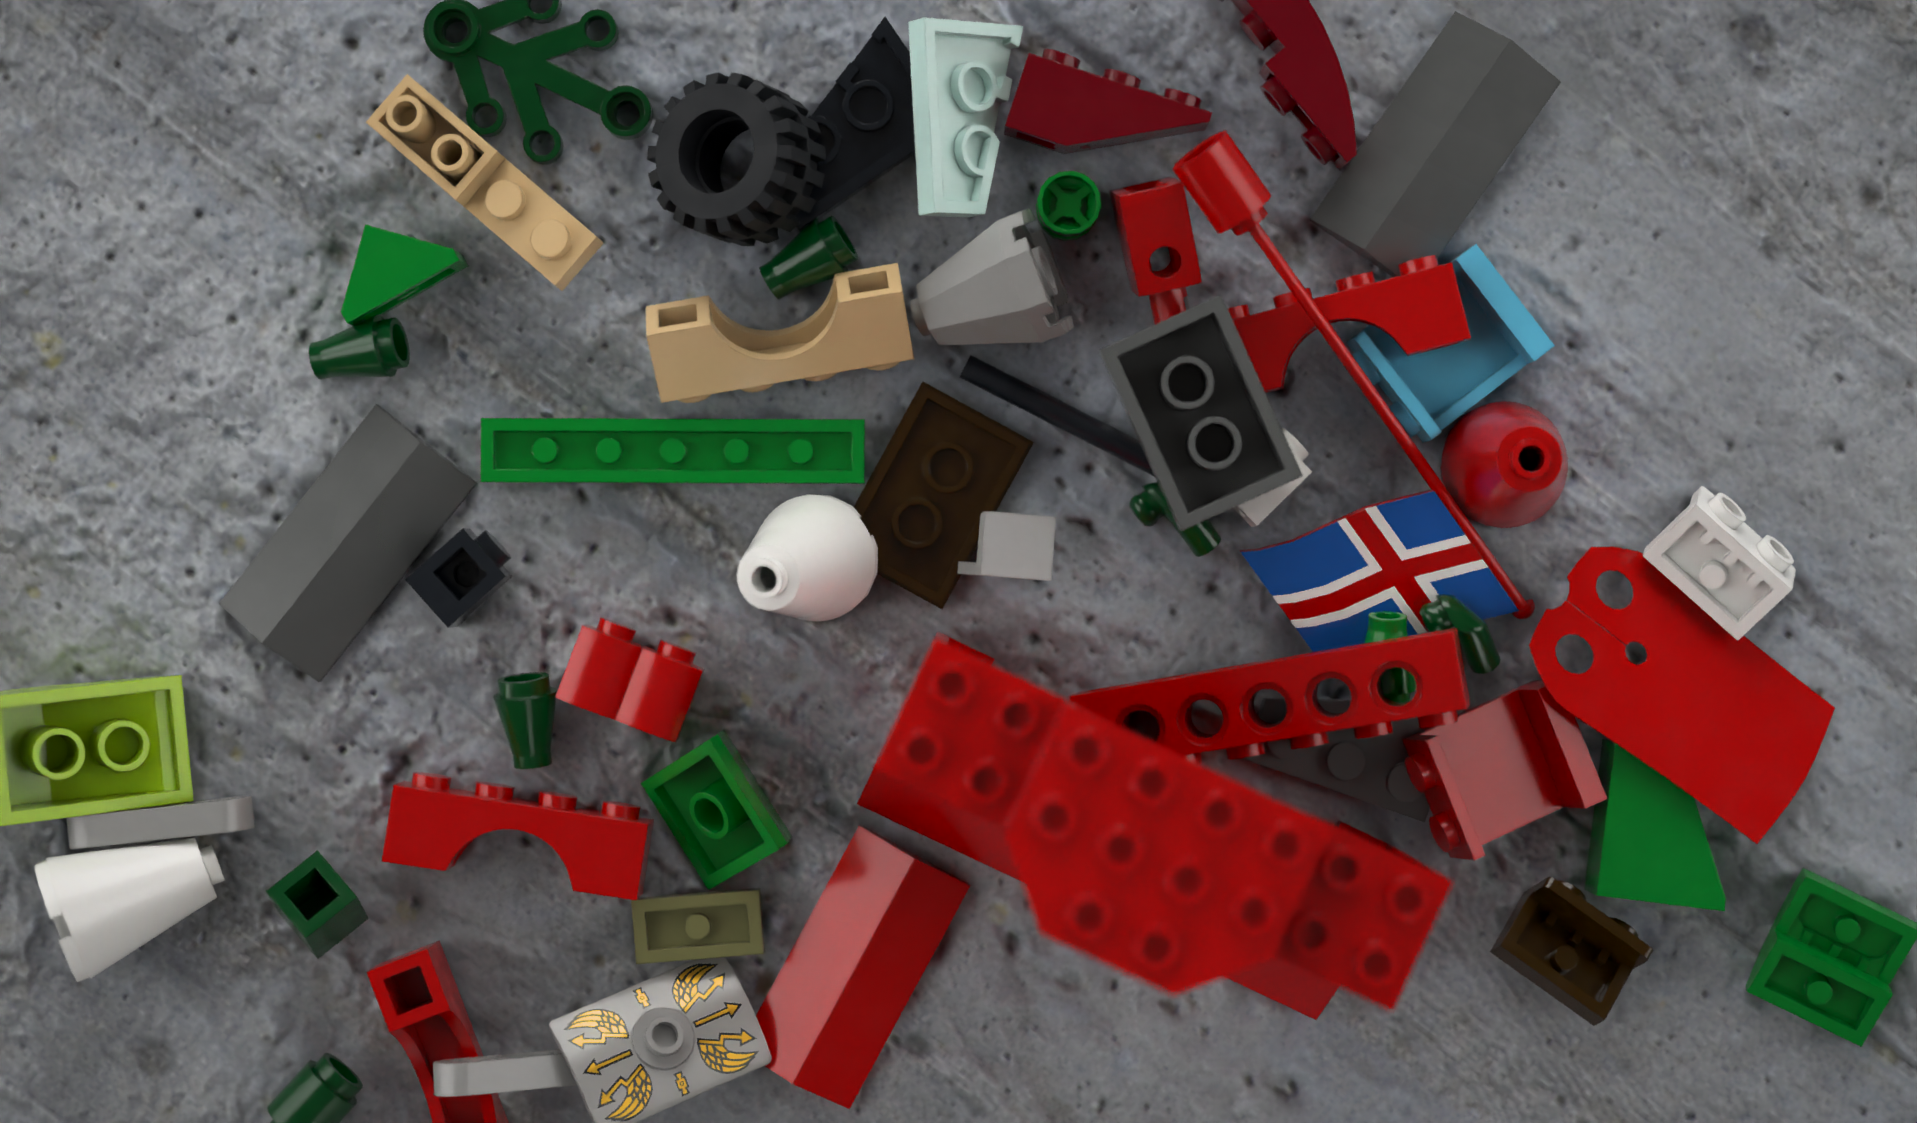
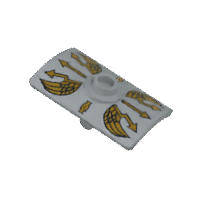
M726 957L695 959L550 1022L551 1034L572 1072L592 1123L639 1122L769 1064L772 1059L758 1019Z

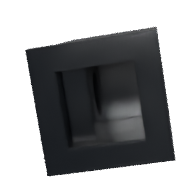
M462 528L405 580L448 628L458 627L475 609L513 577L503 566L511 559V556L487 530L477 537L471 529ZM467 561L475 564L479 572L477 581L471 586L463 585L457 577L459 566Z

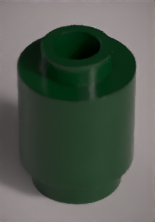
M325 1053L317 1062L310 1060L267 1106V1110L273 1119L270 1123H339L357 1104L355 1095L363 1088V1084L345 1063L337 1057Z

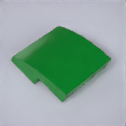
M1802 868L1761 947L1745 986L1746 991L1862 1047L1893 995L1889 984L1917 939V922Z

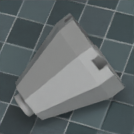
M1030 208L997 220L916 285L918 298L911 300L910 306L916 326L923 336L932 334L938 345L1037 343L1067 334L1074 328L1072 315L1059 318L1057 307L1069 303L1049 241L1042 229L1030 234L1025 226L1026 223L1036 219Z

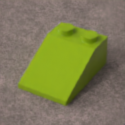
M182 675L50 685L0 691V827L194 801Z

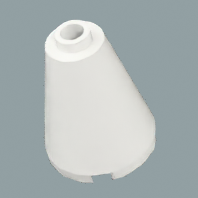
M806 494L792 498L780 504L767 516L745 552L737 570L739 589L750 604L762 610L817 622L841 617L856 607L869 594L878 573V547L874 536H870L866 526L860 519L862 516L853 506L831 495Z
M195 837L47 857L46 860L37 862L34 865L49 917L54 920L61 938L58 941L77 982L93 978L217 898L213 885L225 881L213 846L210 845L200 849Z

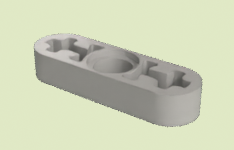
M252 796L191 801L66 818L69 849L227 833L255 828Z
M560 1049L445 1059L433 1062L435 1096H469L577 1085Z

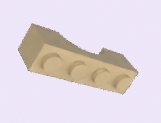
M898 263L835 274L830 292L822 306L803 322L779 330H758L740 325L722 313L709 295L646 306V337L661 403L676 400L683 403H695L705 400L716 393L740 389L745 392H759L770 388L775 383L798 379L823 381L833 377L838 372L861 368L876 371L886 370L898 365L902 361L914 360Z

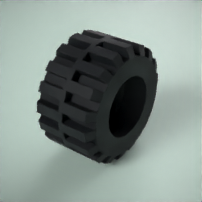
M731 72L730 77L721 73L706 75L705 85L695 80L683 87L685 97L680 100L672 96L664 106L669 112L666 120L662 122L656 119L652 133L659 135L656 146H648L647 160L656 163V169L648 173L651 187L662 191L657 197L662 208L674 213L672 219L685 227L724 242H732L741 246H754L756 240L766 244L778 240V228L791 232L800 224L796 217L798 212L803 210L810 213L816 203V200L809 197L813 186L822 188L825 177L824 173L817 171V163L826 160L825 146L814 142L822 133L817 122L806 117L809 110L800 102L790 98V95L744 74ZM750 129L754 143L751 165L738 184L724 191L720 176L723 155L729 144L738 135Z

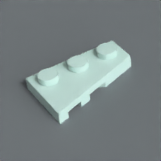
M926 17L909 21L919 216L973 217L984 215L1000 144L994 133L1000 103L1008 102L1013 80L1006 76L1011 49L1020 46L1023 26Z

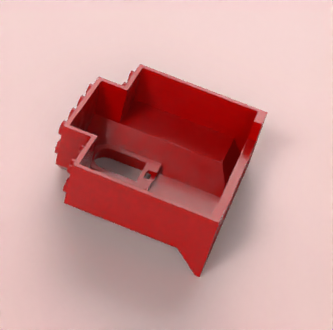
M937 632L857 805L1021 881L1041 934L1173 996L1225 977L1315 1020L1318 1019L1339 987L1386 1009L1394 1010L1453 884L1452 880L1399 848L1340 820L1337 821L1335 826L1311 814L1307 815L1092 714L1067 699L994 666L995 658Z

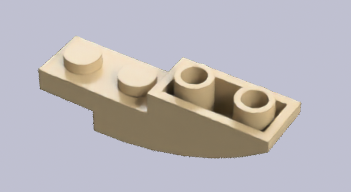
M408 74L366 121L370 127L561 291L566 288L603 245L604 242Z

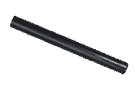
M970 355L959 378L1154 476L1137 439Z

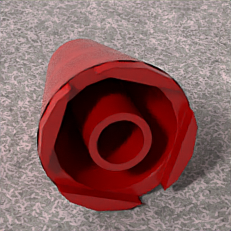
M1500 401L1488 403L1466 413L1449 431L1442 452L1441 480L1469 519L1497 528L1519 527L1543 516L1558 500L1567 478V451L1557 428L1546 416L1536 409L1517 402Z

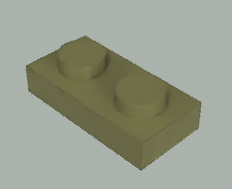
M760 888L640 897L637 901L631 900L636 964L765 953Z

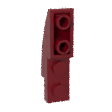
M1232 0L1245 16L1239 23L1249 39L1260 50L1264 51L1270 46L1276 54L1264 64L1259 73L1266 81L1260 86L1264 96L1281 115L1285 116L1291 111L1306 129V132L1301 135L1302 141L1320 163L1326 165L1329 161H1332L1340 171L1357 155L1355 121L1348 87L1338 56L1322 21L1310 1Z

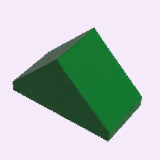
M365 224L341 314L347 324L352 326L375 315L382 316L467 268L469 265L463 255L452 248Z

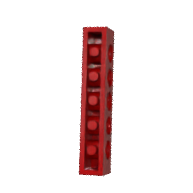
M1457 628L1080 691L1069 696V700L1080 708L1129 731V721L1135 711L1144 710L1151 713L1157 719L1160 727L1159 736L1155 743L1199 764H1202V752L1226 749L1227 760L1241 759L1265 754L1264 742L1289 738L1291 749L1308 748L1329 743L1328 732L1353 728L1355 739L1381 736L1393 733L1392 721L1418 717L1419 728L1452 724L1458 722L1457 711L1468 709L1470 706ZM1393 667H1400L1409 671L1416 681V693L1413 699L1404 703H1397L1388 699L1381 689L1383 673ZM1336 678L1343 681L1349 687L1351 704L1347 711L1331 713L1320 705L1317 698V690L1324 679ZM1272 689L1284 697L1287 704V713L1282 722L1270 724L1257 716L1254 709V700L1260 690ZM1198 700L1212 701L1220 708L1223 715V724L1218 733L1205 734L1194 726L1191 712Z

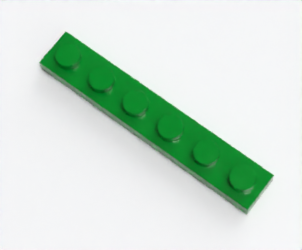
M481 418L480 482L865 484V419Z

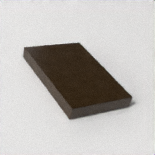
M922 381L854 505V508L862 516L860 519L866 526L870 536L873 535L878 547L877 574L936 607L943 609L962 575L957 574L958 561L969 562L978 546L981 513L984 511H997L1034 442Z

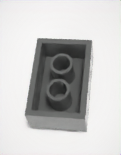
M1221 295L1100 349L1099 355L1180 531L1303 476Z

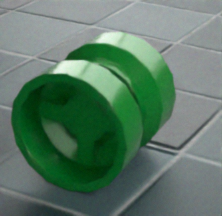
M1072 170L1062 171L1049 177L1040 188L1036 203V215L1041 228L1052 238L1062 241L1077 240L1087 235L1095 225L1100 212V192L1094 181L1083 173Z

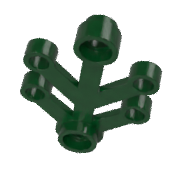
M444 0L438 3L426 16L423 27L426 45L436 57L454 64L468 104L466 109L467 124L478 135L482 137L496 136L501 133L507 122L505 109L497 100L490 97L479 57L503 68L525 131L523 138L524 151L538 164L548 165L557 161L562 155L564 144L561 135L549 124L536 85L600 115L602 123L607 130L619 139L632 140L639 138L650 128L653 120V109L648 98L641 90L633 86L623 85L609 91L549 62V60L586 47L595 51H604L611 48L617 41L619 30L614 18L608 12L599 9L591 10L585 13L579 22L516 44H511L491 33L527 18L541 24L552 22L560 14L561 0H552L551 8L545 13L533 12L530 8L531 0H503L480 9L466 0ZM595 20H604L610 26L609 34L601 41L591 40L587 35L588 26ZM454 22H463L468 28L466 38L459 43H451L446 38V30ZM625 104L637 106L640 112L636 123L630 126L619 124L616 117L619 108ZM484 106H492L497 111L496 122L487 128L477 126L475 121L477 111ZM547 133L554 138L553 150L547 155L535 154L532 149L534 138L539 134Z

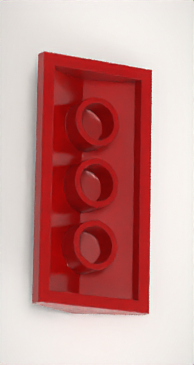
M859 824L756 1014L772 1056L771 1062L765 1065V1067L793 1085L850 1109L971 885Z

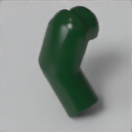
M1157 482L1143 485L1144 491L1130 499V509L1144 526H1153L1164 516L1172 523L1197 557L1208 554L1221 541V536L1208 519L1180 531Z
M1440 594L1436 595V601L1422 605L1419 614L1429 632L1457 628L1460 645L1473 672L1486 674L1497 668L1501 659L1486 622L1454 595Z

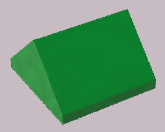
M725 730L641 783L708 890L781 849L792 838L789 830Z

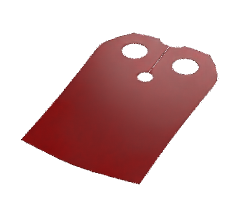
M1590 547L1567 576L1569 581L1567 601L1553 610H1545L1529 643L1536 669L1547 691L1555 702L1566 711L1660 773L1754 843L1758 844L1792 801L1805 781L1822 744L1835 707L1802 683L1744 635L1737 641L1644 558L1643 553L1618 547ZM1609 570L1617 571L1630 581L1633 588V597L1627 607L1613 609L1600 600L1596 592V582L1603 572ZM1569 634L1577 635L1590 645L1593 652V662L1586 672L1580 674L1571 673L1559 664L1556 657V645L1563 636ZM1630 642H1637L1645 648L1647 657L1646 661L1642 664H1634L1626 657V645Z

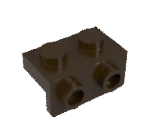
M1547 877L1523 893L1490 952L1595 1026L1606 1019L1632 970L1647 962L1653 949L1638 938L1637 932L1629 924L1620 919L1608 917L1587 902L1585 895L1577 887L1568 882Z

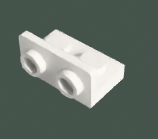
M1701 486L1692 495L1689 506L1645 547L1643 557L1738 641L1792 590L1796 572L1792 565L1794 560L1789 551L1778 540L1769 535L1762 539L1744 522L1746 520L1744 512L1731 498L1723 493H1717L1714 496L1708 489Z

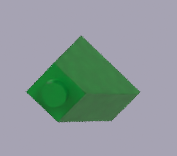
M1602 739L1598 776L1608 799L1594 805L1584 890L1596 896L1725 911L1726 897L1695 798L1613 741Z

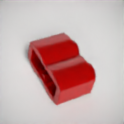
M602 617L597 628L587 624L582 625L555 698L676 743L705 670L693 664L696 653L664 640H660L657 650L633 642L636 630Z

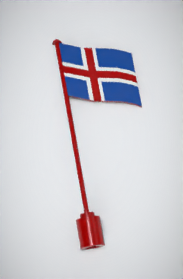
M1224 130L1197 145L1173 166L1172 170L1217 233H1223L1231 229L1235 236H1239L1249 231L1430 487V490L1364 506L1288 541L1255 549L1239 550L1313 652L1363 644L1368 629V615L1377 611H1392L1407 615L1408 636L1428 633L1429 631L1426 629L1419 611L1422 605L1436 601V595L1440 594L1454 595L1482 620L1509 613L1521 620L1532 616L1535 610L1534 601L1532 599L1525 600L1259 224L1268 214L1263 206L1271 198V194L1227 131Z

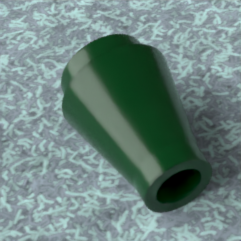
M830 216L822 222L817 219L811 221L774 258L759 267L770 291L780 300L792 292L833 279L837 273L847 272V266L858 260V254L841 224L834 216Z
M375 315L329 338L312 342L309 346V359L315 376L320 380L331 377H393L397 369L405 368L409 365L410 350L401 322L395 317L384 319L381 315Z
M528 672L508 675L498 679L499 693L495 694L493 698L513 755L514 768L535 769L552 764L551 743L557 689L550 687L549 674Z

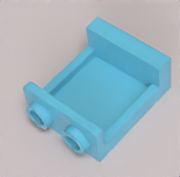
M1477 244L1451 261L1471 335L1470 341L1407 356L1391 336L1375 326L1368 325L1346 342L1354 352L1352 356L1374 386L1378 384L1393 404L1389 408L1410 438L1417 434L1423 443L1434 439L1441 433V430L1524 366L1536 361L1555 346Z

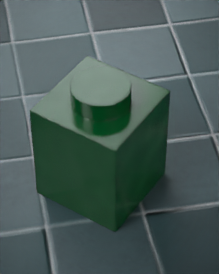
M318 850L266 891L278 913L317 959L369 919L358 897Z

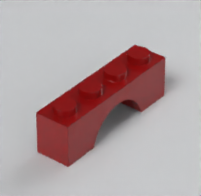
M1436 255L1398 264L1401 276L1375 282L1373 271L1335 281L1338 292L1313 298L1311 289L1305 288L1330 324L1354 321L1375 326L1391 336L1407 356L1471 340L1453 264L1451 262L1438 265ZM1292 292L1273 297L1275 309L1250 315L1248 304L1227 308L1265 393L1284 389L1287 367L1293 353L1305 338L1318 330Z
M413 772L412 782L403 781L393 785L382 862L447 871L456 865L465 849L480 835L495 830H519L537 836L557 852L568 871L573 891L636 901L643 895L654 819L639 817L640 806L603 801L601 811L577 808L578 797L546 791L539 792L538 801L513 798L515 787L490 782H476L475 792L450 788L451 777L424 772Z
M440 940L381 962L366 973L389 1033L399 1041L417 1074L428 1104L432 1123H509L498 1093L451 1097L434 1095V1061L483 1056Z

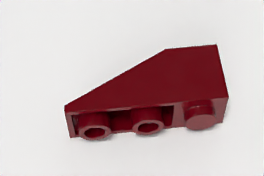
M1044 49L1042 57L1028 53L1005 124L1004 135L1061 154H1069L1205 131L1213 112L1201 109L1202 100L1192 94L1166 88L1164 95L1161 96L1139 89L1141 80L1133 75L1114 69H1105L1103 76H1099L1078 69L1081 61L1072 55L1053 49Z

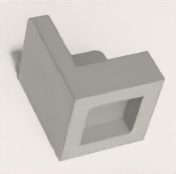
M994 511L982 512L979 523L977 561H958L957 574L1051 581L1056 517Z

